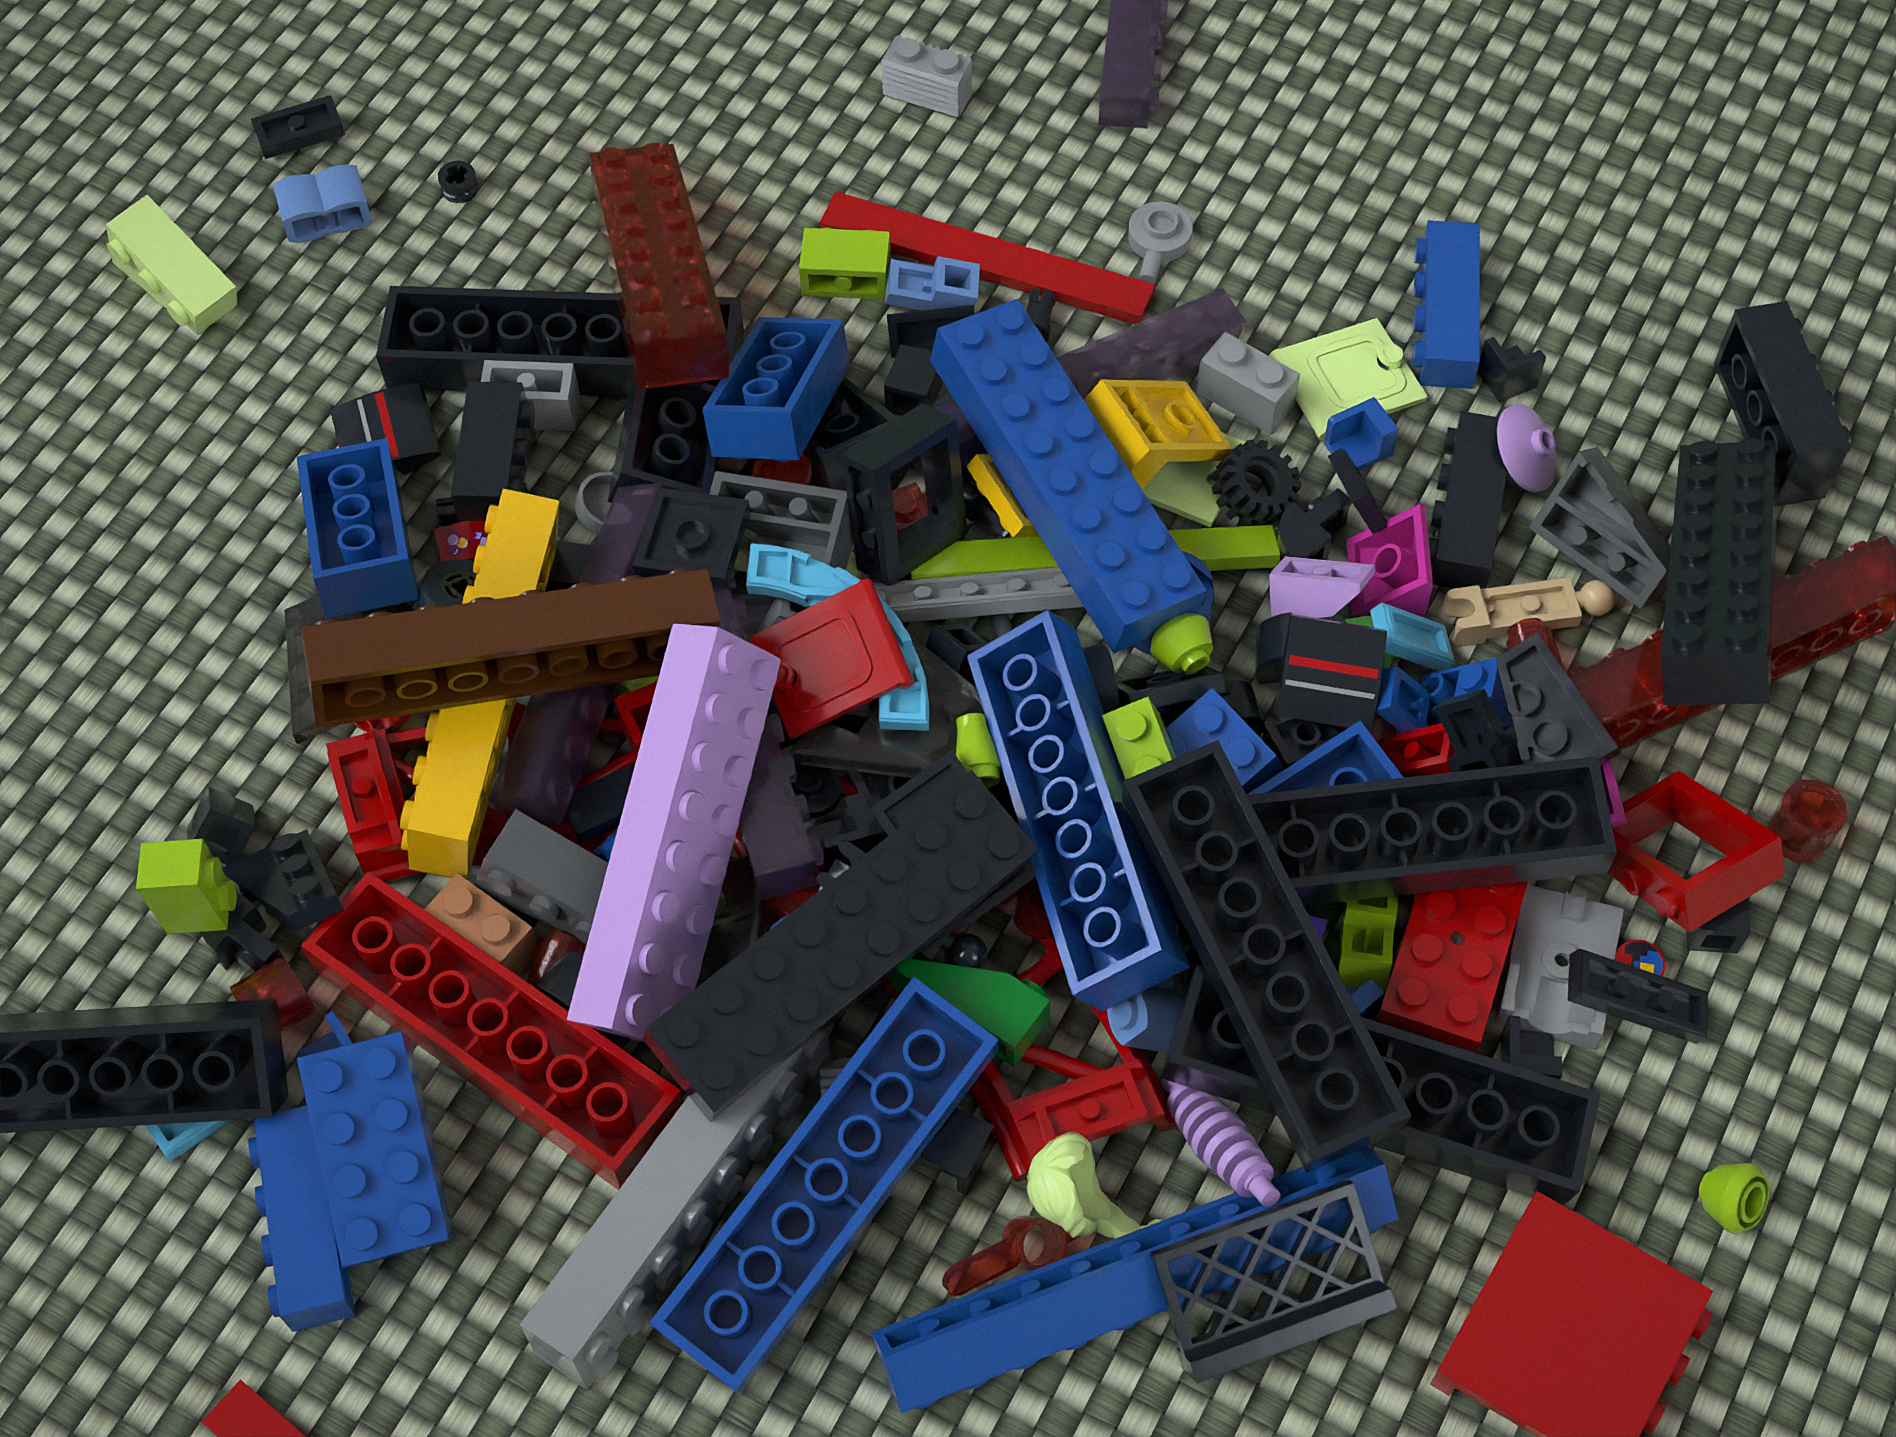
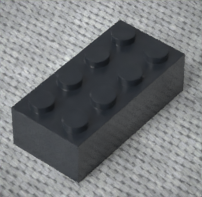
M1787 301L1735 309L1713 365L1744 439L1756 438L1762 441L1776 440L1777 506L1823 499L1826 497L1847 453L1851 449V436L1848 428L1844 425L1842 426L1835 411V400L1832 392L1825 388L1820 377L1818 360L1808 350L1803 338L1802 324L1798 318H1794Z

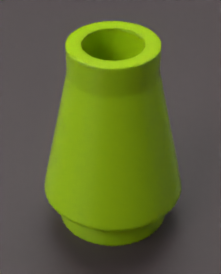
M970 713L956 719L957 758L969 773L972 770L987 789L996 786L1001 781L1000 773L1002 772V767L986 724L985 715Z

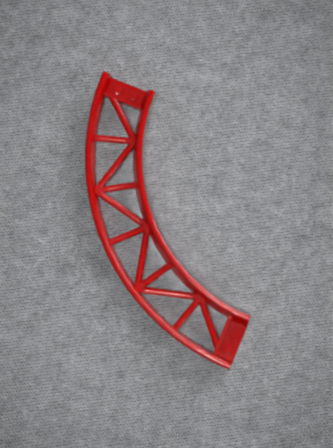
M564 715L513 716L511 718L507 733L508 761L505 814L488 806L472 866L482 865L486 854L515 809L590 853L617 829L614 827L580 843L569 823L547 822L563 813L558 797L635 763L637 757L633 750L525 812L528 735L571 734L627 738L619 718ZM427 726L387 734L384 729L326 744L327 755L348 834L364 876L369 871L385 883L411 876L427 874L426 872L409 869L408 851L401 849L404 830L400 829V820L406 801L401 782L416 789L417 785H413L415 767L393 756L392 753L393 751L428 745L429 741H425ZM776 752L754 764L779 772L787 765L804 760ZM837 775L841 782V797L844 798L857 794L851 780ZM785 814L762 856H760L739 824L732 846L738 858L729 857L726 876L720 893L748 903L780 919L791 914L815 895L792 883L816 880L820 870L815 860L780 863L805 819H798ZM1018 892L1001 904L1048 951L1040 957V961L1015 978L1020 981L1028 979L1039 986L1062 969L1064 970L1051 925ZM953 930V932L956 933L957 935L963 934V931H961V932L958 934L955 930ZM944 951L945 964H950L947 958V952ZM888 982L885 992L896 1001L901 992L890 986ZM1090 1005L1122 1057L1123 1064L1104 1069L1032 1043L1020 1060L1074 1080L1015 1100L993 1062L990 1061L969 1089L986 1121L994 1125V1135L1016 1182L1028 1179V1171L1034 1156L1049 1141L1067 1132H1077L1091 1142L1153 1121L1161 1132L1177 1127L1175 1118L1171 1116L1167 1109V1097L1143 1050L1123 1046L1117 1041L1110 1028L1107 1010L1102 1012Z

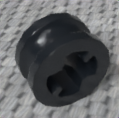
M459 160L451 161L440 168L438 182L441 186V193L446 200L453 203H465L476 196L479 190L478 181L472 165ZM455 180H460L461 184H457Z

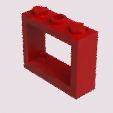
M1679 770L1623 802L1627 824L1612 827L1617 854L1607 874L1619 881L1631 895H1638L1652 905L1662 917L1667 916L1689 933L1785 875L1782 843L1779 835ZM1676 821L1722 852L1726 857L1685 880L1635 844L1671 822Z

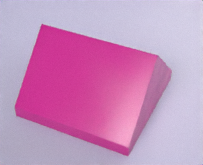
M1418 504L1388 519L1386 522L1387 526L1372 534L1370 529H1367L1346 540L1348 562L1375 565L1373 577L1361 592L1351 600L1352 618L1371 616L1370 610L1380 603L1425 617L1433 588L1426 507Z

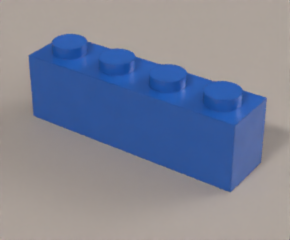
M1428 220L1424 238H1416L1414 249V263L1421 264V271H1416L1413 297L1421 298L1420 306H1415L1413 315V332H1420V341H1414L1412 367H1419V383L1422 386L1472 389L1480 357V224Z
M307 1105L277 1112L273 1118L254 1119L256 1137L249 1138L248 1146L254 1168H260L262 1185L255 1187V1199L260 1216L262 1218L267 1217L269 1234L261 1237V1245L266 1265L268 1267L273 1266L275 1284L268 1286V1299L273 1316L275 1318L280 1317L292 1332L355 1317L349 1268H342Z

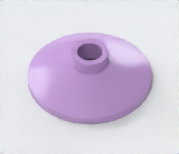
M1514 404L1507 407L1501 413L1497 425V441L1503 463L1511 477L1523 489L1530 492L1543 491L1552 484L1556 474L1557 459L1554 436L1541 417L1530 407L1524 404Z

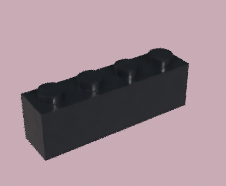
M1461 411L1457 427L1447 428L1442 454L1451 455L1449 464L1441 463L1436 490L1444 491L1443 501L1435 500L1430 527L1438 528L1437 539L1429 537L1433 585L1453 589L1479 585L1480 589H1486L1492 570L1507 474L1497 441L1499 417Z

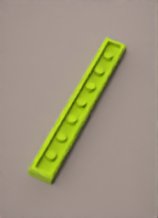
M1273 525L1168 530L1180 550L1196 556L1208 567L1209 571L1275 568L1280 562V552ZM1041 537L966 540L955 542L910 572L911 580L1055 568L1059 566Z

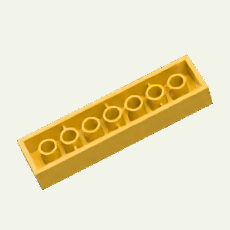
M503 488L499 505L489 506L484 530L485 533H488L486 545L479 544L473 565V573H477L474 586L467 585L462 604L479 597L500 599L518 596L528 590H542L546 592L557 549L560 501ZM517 698L439 709L438 713L431 712L425 734V741H429L426 756H418L413 774V785H417L414 801L408 799L405 801L400 820V829L404 830L401 849L408 851L409 869L453 878L458 873L466 880L469 879Z

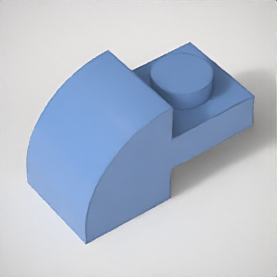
M937 256L934 267L891 259L887 271L885 304L916 310L972 304L975 307L978 300L980 264Z

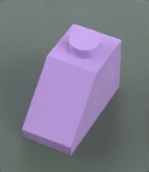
M1285 556L1269 574L1271 617L1288 612L1314 618L1332 617L1361 592L1375 574V565Z

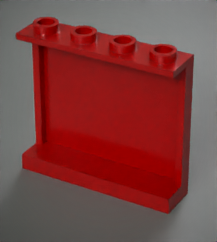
M1536 1191L1430 1385L1448 1396L1453 1388L1536 1437H1639L1643 1429L1652 1434L1667 1404L1658 1400L1666 1383L1675 1387L1690 1361L1689 1357L1682 1354L1689 1338L1692 1337L1699 1341L1713 1316V1312L1705 1308L1713 1290Z

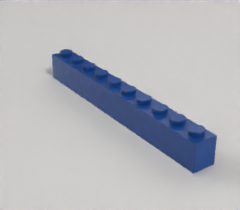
M1366 1146L1307 1174L1304 1168L1300 1167L1272 1178L1271 1183L1280 1192V1198L1271 1207H1264L1255 1196L1242 1197L1235 1192L872 1332L889 1388L901 1413L911 1409L927 1408L933 1405L939 1398L962 1389L978 1388L984 1385L990 1378L1014 1369L1029 1368L1035 1365L1039 1359L1062 1350L1078 1349L1084 1346L1090 1339L1113 1330L1129 1329L1136 1325L1139 1320L1162 1311H1168L1150 1255L1151 1251L1346 1180H1351L1355 1184L1369 1234L1378 1231L1382 1225L1399 1219L1385 1163ZM1344 1198L1326 1204L1317 1225L1339 1235L1348 1216ZM1310 1210L1298 1215L1306 1219ZM1290 1218L1276 1222L1267 1242L1289 1253L1303 1225ZM1260 1229L1249 1232V1234L1257 1237ZM1313 1230L1300 1257L1326 1252L1333 1247L1335 1241ZM1240 1236L1227 1240L1217 1261L1240 1271L1253 1243ZM1210 1247L1202 1249L1199 1252L1207 1255ZM1263 1248L1250 1277L1259 1273L1275 1272L1282 1268L1286 1259ZM1186 1255L1167 1262L1173 1282L1190 1290L1203 1261ZM1213 1267L1200 1295L1229 1290L1236 1278ZM1177 1293L1180 1306H1182L1186 1296Z

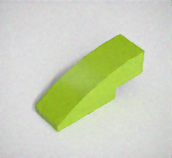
M1398 895L1344 901L1336 970L1346 988L1353 986L1359 989L1368 980L1372 979L1386 992V985L1389 981L1392 967Z

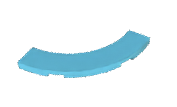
M751 543L746 583L747 591L750 594L782 598L809 608L861 581L840 567L835 569L823 562L812 559L810 554L779 546ZM879 596L915 682L910 688L904 690L897 688L879 697L880 729L929 731V699L923 667L909 633L897 615Z

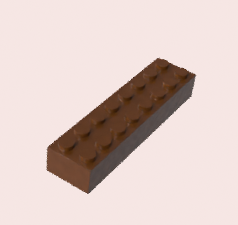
M688 568L673 570L667 575L646 578L632 575L624 577L618 582L597 585L583 582L575 584L568 589L548 592L528 590L518 596L500 599L479 597L465 604L451 606L430 604L422 606L416 611L395 614L382 611L372 613L365 618L346 621L325 619L316 622L312 626L301 627L315 725L316 728L659 676L673 624L720 627L721 620L708 569L693 571Z

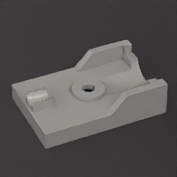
M1527 885L1513 932L1494 1024L1504 1026L1509 1015L1520 1016V1031L1552 1034L1554 1040L1595 1050L1603 1035L1607 1014L1567 1001L1569 954L1578 949H1583L1614 960L1624 909L1587 900V895L1576 897L1567 891L1564 894ZM1562 957L1566 959L1568 965L1565 967L1559 966L1555 962V958Z

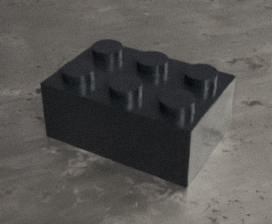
M645 364L641 365L627 397L607 502L649 514L658 487L702 494L710 493L717 457H712L703 408L716 386Z

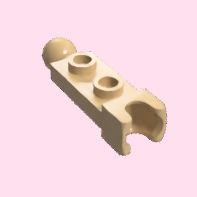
M1570 577L1480 589V586L1476 585L1449 590L1443 600L1442 614L1447 618L1460 617L1456 622L1455 634L1451 638V644L1455 647L1483 644L1486 638L1579 626L1582 619L1581 609L1591 616H1602L1614 607L1616 598L1614 589L1601 580L1589 581L1580 591L1575 592Z

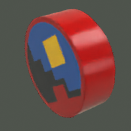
M1640 939L1629 940L1623 943L1615 954L1614 960L1659 976H1663L1666 963L1662 952L1648 941Z

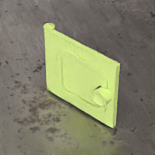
M1378 318L1276 349L1269 354L1271 358L1300 373L1296 401L1320 441H1324L1327 422L1331 416L1370 398L1375 397L1387 414L1426 402L1428 399L1424 389L1405 362L1403 350L1393 343ZM1378 358L1384 365L1389 366L1388 370H1385L1378 365Z
M1223 433L1233 449L1240 443L1243 445L1246 442ZM1221 461L1167 462L1142 491L1151 504L1211 528L1221 510L1216 503L1221 494L1212 493L1211 487L1216 482L1211 479L1207 481V478L1217 470L1216 466Z

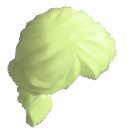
M1067 1132L1049 1141L1031 1161L1027 1176V1193L1030 1203L1043 1218L1062 1226L1065 1232L1069 1233L1072 1238L1077 1236L1082 1238L1088 1237L1098 1232L1106 1237L1116 1239L1162 1221V1219H1155L1146 1226H1140L1134 1219L1127 1217L1118 1206L1107 1198L1100 1188L1095 1173L1092 1145L1077 1132Z

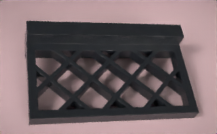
M1351 1180L1340 1182L1150 1252L1179 1348L1176 1349L1182 1369L1196 1383L1397 1309L1392 1289L1384 1283L1356 1187ZM1344 1198L1348 1216L1339 1235L1317 1225L1326 1204ZM1310 1210L1306 1219L1298 1215ZM1287 1218L1303 1225L1289 1253L1267 1242L1276 1222ZM1260 1229L1257 1237L1249 1234V1232ZM1313 1230L1335 1241L1322 1269L1300 1259ZM1353 1231L1357 1244L1349 1241ZM1238 1236L1253 1243L1240 1271L1217 1261L1226 1241ZM1210 1247L1207 1255L1199 1252L1202 1249ZM1345 1247L1361 1254L1366 1274L1347 1281L1332 1275ZM1263 1248L1286 1259L1272 1287L1250 1277ZM1186 1255L1203 1261L1190 1290L1173 1282L1167 1262ZM1296 1265L1318 1275L1309 1295L1299 1299H1294L1282 1293ZM1213 1267L1236 1278L1222 1306L1200 1295ZM1328 1281L1337 1284L1325 1289ZM1246 1283L1268 1293L1260 1313L1248 1318L1233 1311ZM1177 1293L1186 1296L1182 1306H1180ZM1279 1299L1286 1302V1304L1275 1307ZM1196 1302L1218 1312L1208 1333L1190 1338L1186 1321ZM1229 1318L1237 1321L1235 1323L1226 1325Z

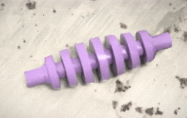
M1163 1079L1161 1086L1169 1095L1167 1109L1171 1116L1175 1118L1177 1126L1199 1160L1205 1163L1215 1174H1218L1240 1196H1255L1264 1207L1273 1206L1280 1198V1192L1271 1183L1274 1174L1273 1168L1264 1157L1262 1150L1240 1117L1212 1094Z

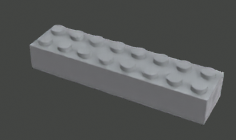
M827 1027L711 1122H709L691 1098L687 1097L520 1323V1327L536 1356L586 1390L589 1389L596 1378L603 1380L609 1374L619 1356V1353L616 1351L628 1333L635 1335L645 1324L651 1308L648 1306L660 1289L666 1291L672 1286L681 1271L682 1263L680 1261L691 1245L696 1248L705 1240L713 1225L711 1217L721 1203L728 1205L735 1198L743 1184V1177L741 1175L752 1160L757 1163L766 1155L773 1142V1135L771 1134L782 1119L788 1121L792 1118L802 1102V1090L811 1078L814 1080L820 1078V1067L829 1065L832 1054L830 1053Z

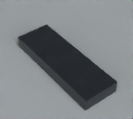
M1578 949L1569 954L1567 1001L1695 1044L1707 1039L1708 992L1583 949Z

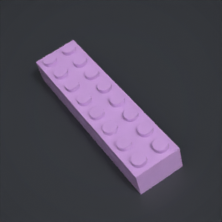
M673 624L567 1016L568 1021L640 1042H644L643 1037L646 1027L696 988L781 661L780 658L719 627Z

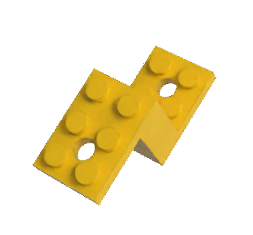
M1101 379L1084 399V402L1141 489L1148 484L1167 462L1222 461L1233 450L1186 381ZM976 454L966 467L977 482L976 485L980 493L988 499L1000 517L1002 527L1013 538L1040 537L989 454Z

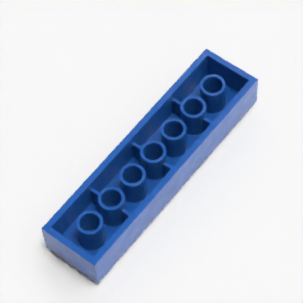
M1018 298L937 328L930 358L932 365L1113 654L1152 638L1154 633L1164 623L1178 615L1190 612L1197 614L1207 592L1206 588Z
M1046 610L969 654L967 658L1020 828L1039 849L1030 861L1072 996L1103 1012L1190 967L1161 879L1122 803L1123 781L1125 778L1102 717L1104 711L1077 632L1051 611Z
M913 977L649 1324L741 1395L996 1055L999 1039Z

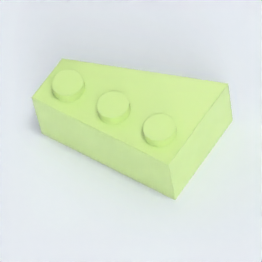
M145 195L106 224L109 240L106 245L111 253L112 262L163 305L180 326L186 325L198 335L238 305L236 286L148 195Z

